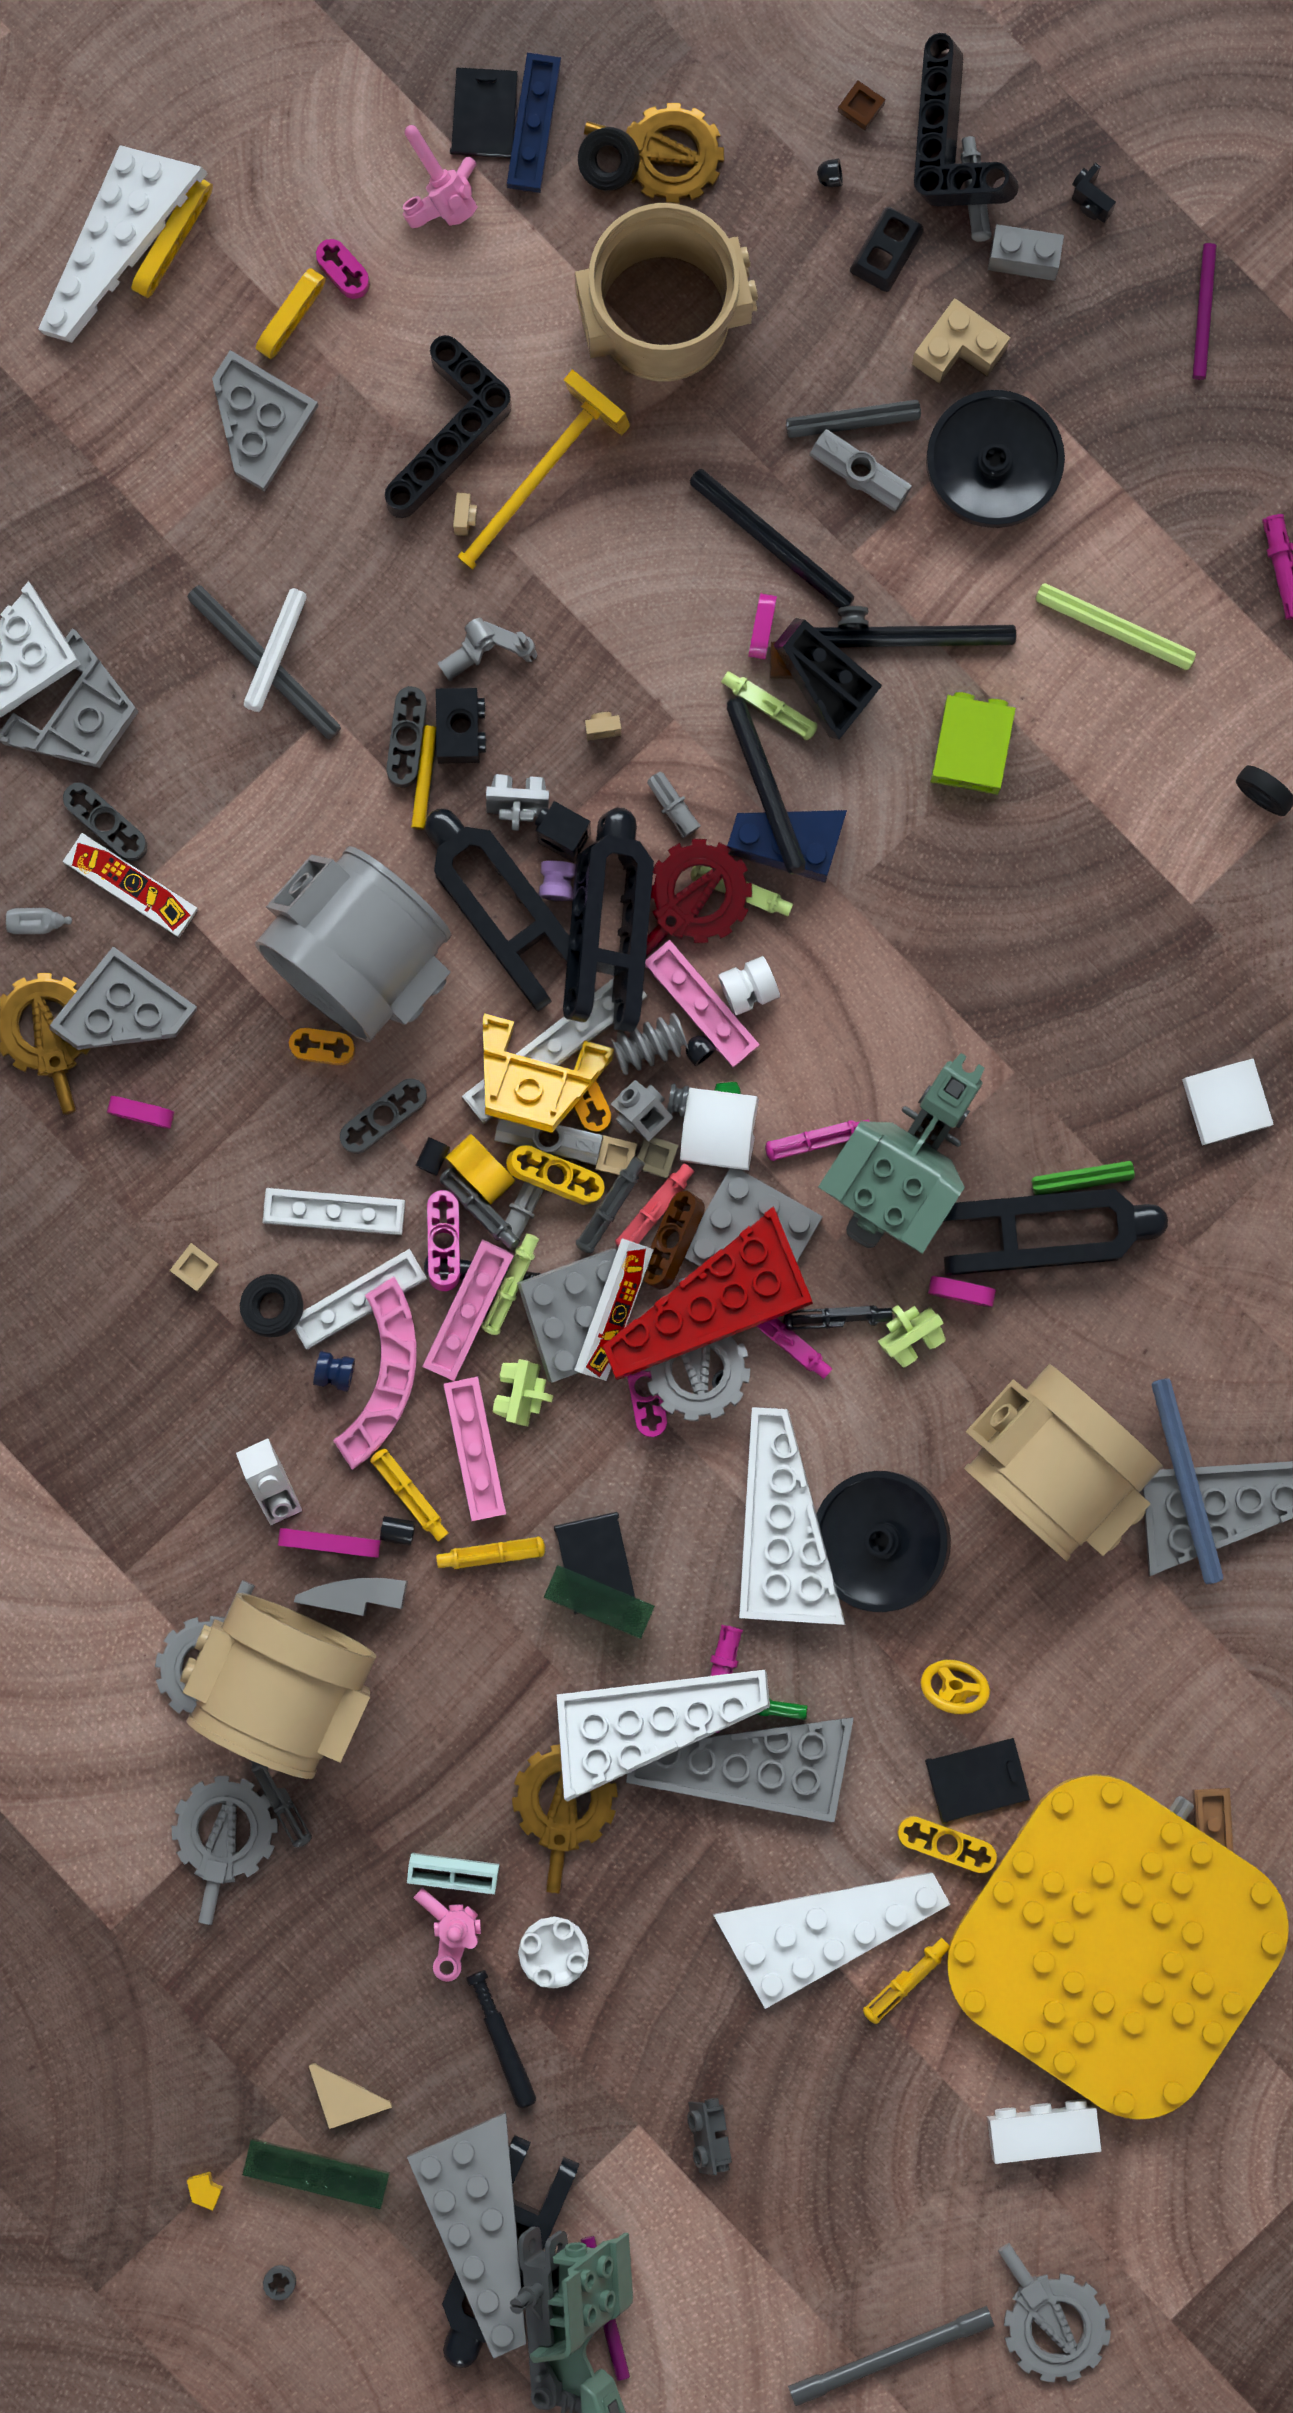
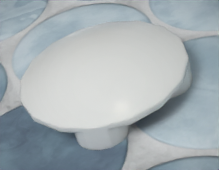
M549 1917L540 1919L528 1927L521 1938L518 1954L521 1967L529 1979L541 1987L559 1988L568 1986L580 1977L588 1964L589 1949L587 1939L578 1926L568 1919Z

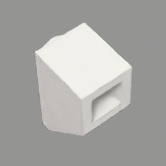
M268 1438L236 1453L245 1479L270 1525L302 1511L284 1468Z

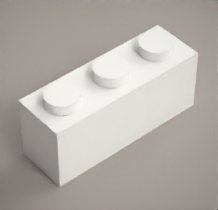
M1086 2099L1066 2101V2107L1052 2109L1050 2103L1031 2105L1030 2111L1016 2113V2108L1012 2107L996 2109L994 2116H987L993 2162L1000 2164L1102 2152L1095 2106L1093 2104L1087 2105Z

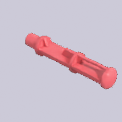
M684 1163L676 1173H671L621 1235L616 1238V1246L619 1247L622 1238L639 1244L665 1213L673 1196L685 1190L687 1180L695 1171Z

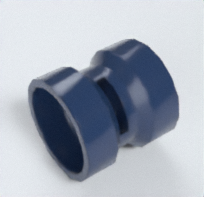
M320 1351L313 1385L325 1387L331 1383L337 1390L348 1392L354 1372L355 1358L344 1356L341 1359H334L331 1353Z

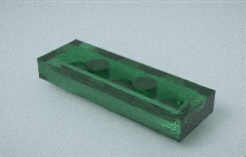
M557 1565L544 1595V1599L638 1639H642L655 1609L654 1605Z

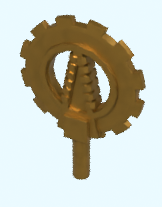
M667 103V108L657 110L655 106L647 109L642 113L644 118L639 123L633 121L627 127L626 133L635 141L640 156L638 171L631 182L633 184L637 181L643 187L641 193L651 199H654L656 195L666 198L665 203L679 204L680 198L690 197L691 201L704 195L702 189L708 183L712 186L715 184L720 175L716 171L718 162H724V147H718L717 138H720L721 135L714 123L709 126L703 120L705 117L704 113L694 107L692 111L681 109L680 103ZM587 121L583 134L589 135L591 132L607 126ZM676 130L689 135L695 142L698 152L692 151L687 146L684 147L683 144L677 143V141L671 140L667 136H663L661 132ZM652 164L689 166L692 169L687 174L672 177L658 172Z
M51 973L37 974L38 979L26 982L24 977L12 984L15 989L8 996L3 993L0 997V1052L3 1057L9 1054L15 1060L12 1065L25 1073L27 1068L38 1070V1076L52 1077L62 1114L68 1115L76 1112L66 1073H69V1070L77 1065L75 1059L81 1053L87 1055L91 1048L77 1050L49 1028L54 1017L45 1000L59 1003L64 1008L77 992L74 989L77 983L66 977H63L62 981L52 979ZM31 1004L35 1047L23 1039L19 1028L22 1013Z
M559 1744L550 1746L552 1752L541 1756L538 1751L527 1760L531 1765L525 1773L518 1772L514 1785L519 1786L518 1797H512L514 1812L520 1811L523 1822L519 1824L522 1830L528 1836L533 1832L540 1838L538 1844L551 1849L546 1892L560 1894L565 1851L569 1852L579 1849L578 1843L587 1839L592 1844L603 1835L599 1830L605 1822L611 1824L616 1810L611 1809L612 1797H618L616 1783L610 1784L608 1782L591 1790V1803L588 1811L578 1820L576 1798L570 1801L564 1799L561 1748ZM561 1772L546 1816L539 1804L541 1786L549 1776Z

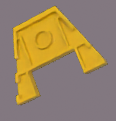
M484 1013L485 1115L552 1133L612 1061L614 1048L584 1041L575 1068L571 1070L506 1052L514 1030V1021Z

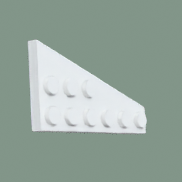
M120 145L38 329L44 335L72 343L98 311V302L108 290L111 292L115 290L120 283L117 280L128 265L131 267L135 265L166 226L165 219L176 205L181 207L188 199L185 195L196 181L201 183L208 173L200 166Z
M29 581L21 589L23 594L12 607L8 605L0 614L2 616L0 620V718L81 665Z
M752 1407L739 1618L846 1625L789 1411L787 1409Z
M765 1670L558 1694L557 1707L564 1799L570 1801L770 1708L767 1672Z
M931 1872L729 1912L715 1913L713 1915L766 2009L949 1906L950 1903L936 1877Z

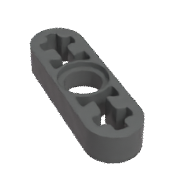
M413 686L401 689L396 696L386 767L390 782L400 788L409 787L417 780L423 729L426 719L427 701L425 694L422 690ZM410 695H414L416 701L421 703L420 706H414L412 717L413 720L420 719L418 724L410 720L399 721V717L407 718V707L402 704V701H408ZM404 728L413 729L417 734L415 743L410 746H403L397 741V734ZM396 750L403 754L415 753L414 758L407 755V768L412 770V773L405 774L404 779H399L398 774L393 772V769L399 768L401 764V754L394 755Z
M73 783L66 788L63 794V802L68 811L126 861H137L146 854L147 841L144 835L93 789L84 783ZM86 792L85 799L93 808H95L97 802L101 805L90 813L88 819H85L84 816L88 815L89 812L80 804L75 807L72 806L75 802L72 798L74 793L82 795ZM102 813H110L115 818V824L109 831H100L96 827V819ZM122 825L127 827L122 830V833L128 839L139 838L136 842L139 847L136 852L131 849L127 852L123 851L126 846L116 836L120 832ZM116 836L114 842H111V841L109 840V839H111V838H113V837Z
M411 1078L400 1082L343 1126L340 1132V1141L343 1147L348 1152L354 1154L363 1153L425 1105L427 1101L425 1086L419 1080ZM409 1086L412 1090L419 1088L420 1092L417 1094L419 1101L415 1104L411 1100L405 1102L401 1107L406 1112L400 1115L395 1104L389 1101V1099L395 1096L397 1102H399L406 1096L404 1092L406 1087ZM379 1107H389L393 1111L394 1118L389 1125L380 1126L374 1121V1112ZM367 1117L370 1125L378 1133L372 1136L369 1130L362 1136L364 1142L362 1145L358 1146L355 1142L349 1145L347 1143L350 1139L348 1132L351 1129H354L356 1132L364 1129L366 1125L361 1121Z

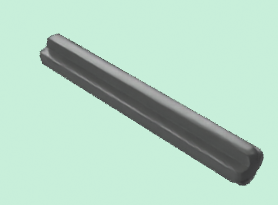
M910 400L792 417L786 420V430L789 438L822 434L826 429L830 432L914 421L920 419L921 408L918 400Z

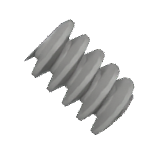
M675 1013L670 1014L669 1025H667L663 1018L659 1017L656 1021V1029L647 1021L643 1024L642 1034L636 1028L633 1032H630V1038H628L623 1031H618L617 1042L612 1040L620 1068L624 1075L628 1074L629 1063H632L639 1071L642 1070V1059L644 1058L650 1066H654L656 1054L666 1062L668 1061V1050H672L677 1057H681V1046L685 1045L688 1049L682 1026Z

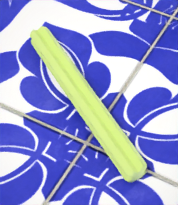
M1046 583L1040 586L1036 595L1037 602L1184 670H1189L1195 660L1196 653Z

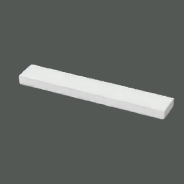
M613 979L594 993L593 1009L586 1022L567 1020L563 1017L516 1053V1055L559 1066L579 1051L584 1041L590 1042L613 1024L615 1004L612 1003ZM644 991L642 1001L647 998V994ZM483 1079L462 1095V1098L480 1121L485 1124L493 1116L485 1115Z

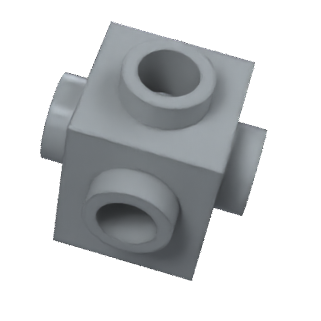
M636 1080L625 1088L611 1103L613 1108L619 1113L616 1121L629 1134L635 1130L648 1142L673 1118L662 1105V1102L665 1100L663 1096L652 1085L645 1088Z

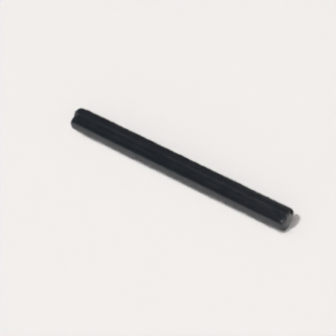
M699 469L693 474L690 479V485L837 608L852 604L854 595L706 471Z
M1014 625L815 627L837 647L1013 645L1017 638Z
M742 697L730 699L727 702V711L787 872L792 875L801 873L805 870L806 862L746 702Z

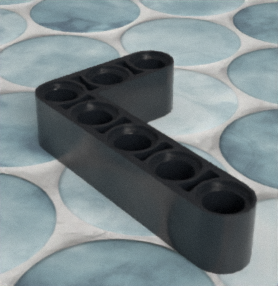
M946 33L934 34L929 37L924 47L914 187L927 203L937 207L1007 203L1017 195L1019 185L1014 175L1004 164L1000 162L955 164L963 53ZM949 49L945 57L938 59L941 52ZM947 82L944 89L936 92L937 87L941 83ZM944 115L940 123L933 125L937 117ZM942 148L939 155L931 158L934 150ZM1005 178L1001 186L993 188L998 179ZM972 179L969 187L960 190L966 180ZM939 181L938 186L934 190L928 191L929 186L933 182Z
M439 336L432 342L430 347L432 365L469 402L388 484L385 489V500L388 511L396 518L411 516L511 412V396L506 385L451 336ZM446 349L455 353V356L450 361H441L437 357L439 352ZM473 372L478 374L480 379L475 384H466L462 381L463 376ZM498 395L504 398L505 402L503 405L495 408L486 403L491 396ZM468 420H477L481 423V427L474 432L466 431L463 425ZM446 444H453L457 447L456 453L452 456H443L439 450ZM427 468L432 470L434 475L427 481H421L416 478V473L420 469ZM397 493L408 494L410 499L405 505L400 506L392 502V498Z

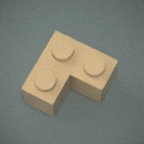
M954 298L915 351L912 365L939 384L959 357L988 376L1006 352L1011 337Z

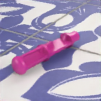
M849 1120L809 1132L806 1131L801 1134L767 1141L765 1145L766 1154L771 1161L847 1142L860 1121Z
M777 1318L756 1326L803 1365L806 1370L814 1371L823 1379L832 1370L823 1361L820 1353L815 1351L792 1330L788 1331L786 1325Z

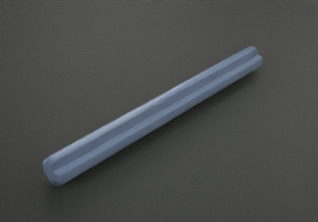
M1168 1378L1157 1380L1152 1383V1390L1203 1580L1206 1584L1221 1582L1224 1577L1172 1383Z

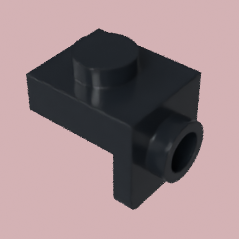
M1095 162L1089 171L1083 168L1073 181L1072 185L1075 187L1072 200L1080 205L1081 211L1087 217L1093 220L1098 218L1105 223L1113 213L1116 201L1092 184L1098 177L1101 168Z

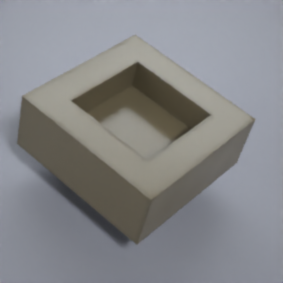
M653 1137L649 1142L644 1138L638 1155V1159L645 1163L641 1171L668 1179L679 1145Z

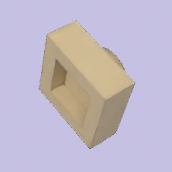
M457 493L453 523L454 534L468 536L469 526H476L477 505H472L471 494Z
M611 712L591 715L590 720H585L587 741L621 736L619 715L612 716Z
M603 1135L595 1171L619 1176L621 1169H626L632 1158L635 1157L637 1143Z
M190 1243L170 1271L199 1293L220 1265Z

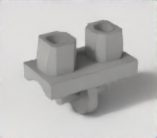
M496 774L494 775L491 787H487L486 813L499 814V819L512 820V830L519 831L520 821L533 822L534 816L538 817L544 806L549 808V791H546L543 777L526 778V788L517 789L512 788V777Z

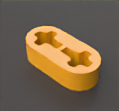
M300 1028L294 1031L289 1039V1048L292 1054L297 1059L303 1061L345 1065L355 1055V1045L352 1039L347 1034L341 1032ZM304 1035H308L310 1042L320 1044V1048H308L307 1053H301L300 1047L295 1044L296 1041H302ZM338 1040H343L344 1046L349 1048L348 1053H342L341 1058H335L334 1051L325 1050V1045L335 1046Z
M595 1080L587 1090L590 1098L584 1100L582 1096L574 1106V1109L585 1130L591 1133H601L609 1127L612 1117L610 1108ZM592 1102L597 1112L604 1111L606 1114L602 1117V1124L600 1126H596L594 1122L588 1123L586 1121L590 1117L587 1105Z

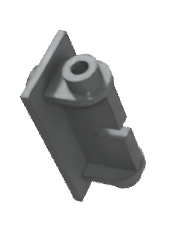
M719 2098L704 2100L705 2103L690 2101L688 2102L690 2111L687 2115V2121L694 2135L693 2159L695 2165L699 2168V2173L717 2175V2172L730 2170L729 2163L732 2162L728 2137H715V2132L727 2130L723 2104H719Z

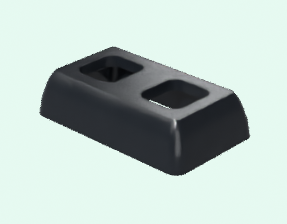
M891 207L884 208L851 265L850 272L884 292L890 291L924 232L922 224ZM890 219H896L909 228L901 242L888 237L883 232ZM874 248H879L892 256L889 266L884 271L875 268L867 262V258Z

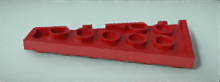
M774 1206L765 1212L764 1216L752 1226H748L729 1245L724 1249H720L682 1280L674 1290L655 1302L654 1306L641 1317L633 1320L603 1345L616 1380L813 1304Z

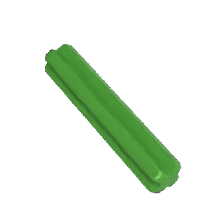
M1126 1161L1035 1176L1031 1181L1034 1195H1045L1129 1181L1135 1178V1171L1132 1162Z

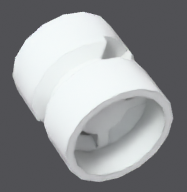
M764 956L745 963L744 970H739L735 967L718 974L724 995L735 1016L753 1009L755 1002L763 1005L780 998L774 976Z

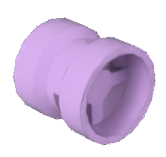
M564 861L541 862V874L544 876L543 884L539 886V896L546 900L572 901L574 889L570 881L575 876L576 865Z

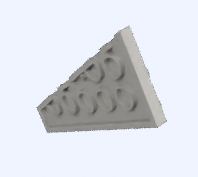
M1293 1461L1194 1467L1216 1549L1293 1518ZM1174 1469L1159 1470L1142 1489L1143 1497L1151 1503L1144 1514L1149 1576L1197 1557Z
M853 1717L705 1737L628 1773L626 1783L835 1822Z
M505 2112L407 2156L493 2359L521 2347L527 2342L524 2310L520 2314H515L510 2309V2306H512L510 2301L518 2296V2292L521 2289L507 2116Z

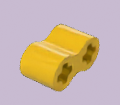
M469 1134L445 1157L490 1205L516 1181L472 1134Z

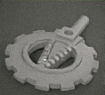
M685 1278L679 1279V1280H678V1285H679V1283H680L682 1280H684ZM734 1335L681 1355L694 1394L681 1389L675 1382L672 1375V1365L675 1358L645 1369V1371H651L652 1381L647 1382L652 1396L658 1394L663 1401L660 1406L671 1415H673L674 1411L685 1414L684 1420L699 1421L698 1416L710 1415L712 1420L724 1415L723 1409L730 1403L736 1406L744 1396L740 1392L743 1382L749 1384L750 1368H745L744 1358L748 1357V1353L744 1344L737 1345L732 1338ZM710 1349H712L721 1358L724 1370L720 1383L708 1392Z
M242 1580L237 1593L251 1595L255 1585ZM210 1616V1621L199 1622L198 1617L183 1622L185 1628L178 1633L173 1629L164 1639V1642L168 1644L164 1653H157L155 1667L161 1668V1679H156L161 1694L167 1692L172 1700L168 1705L179 1714L182 1709L192 1713L196 1706L195 1698L182 1693L185 1683L180 1682V1678L183 1672L184 1658L196 1646L204 1624L211 1627L214 1619L224 1622L226 1616Z
M229 1776L214 1777L215 1783L206 1786L201 1781L190 1789L193 1794L186 1802L182 1799L180 1800L174 1812L179 1814L177 1826H172V1840L178 1839L181 1848L176 1853L184 1865L190 1862L197 1868L194 1873L195 1875L203 1878V1880H207L198 1923L212 1925L221 1883L235 1882L234 1876L245 1873L246 1877L251 1876L260 1869L257 1866L263 1857L269 1859L275 1847L270 1844L272 1833H278L277 1818L271 1819L268 1810L272 1806L265 1793L260 1797L252 1790L255 1785L245 1779H241L239 1784L229 1782ZM223 1803L208 1841L204 1846L199 1835V1823L202 1816L210 1807ZM237 1806L247 1814L250 1822L249 1839L239 1852H236Z
M1010 2243L1002 2246L998 2252L1020 2284L1019 2290L1012 2298L1016 2301L1013 2310H1006L1004 2326H1009L1010 2336L1005 2337L1009 2352L1016 2351L1021 2359L1017 2364L1028 2374L1031 2370L1040 2373V2380L1055 2382V2377L1066 2376L1067 2381H1072L1082 2377L1080 2371L1089 2365L1093 2369L1102 2359V2356L1099 2355L1102 2345L1108 2346L1111 2330H1105V2319L1110 2318L1105 2303L1099 2305L1094 2298L1098 2292L1087 2282L1083 2286L1075 2283V2276L1060 2273L1059 2279L1049 2280L1047 2274L1032 2277ZM1059 2302L1073 2306L1080 2313L1083 2321V2333L1077 2344ZM1033 2320L1062 2348L1064 2353H1049L1035 2343L1032 2336Z

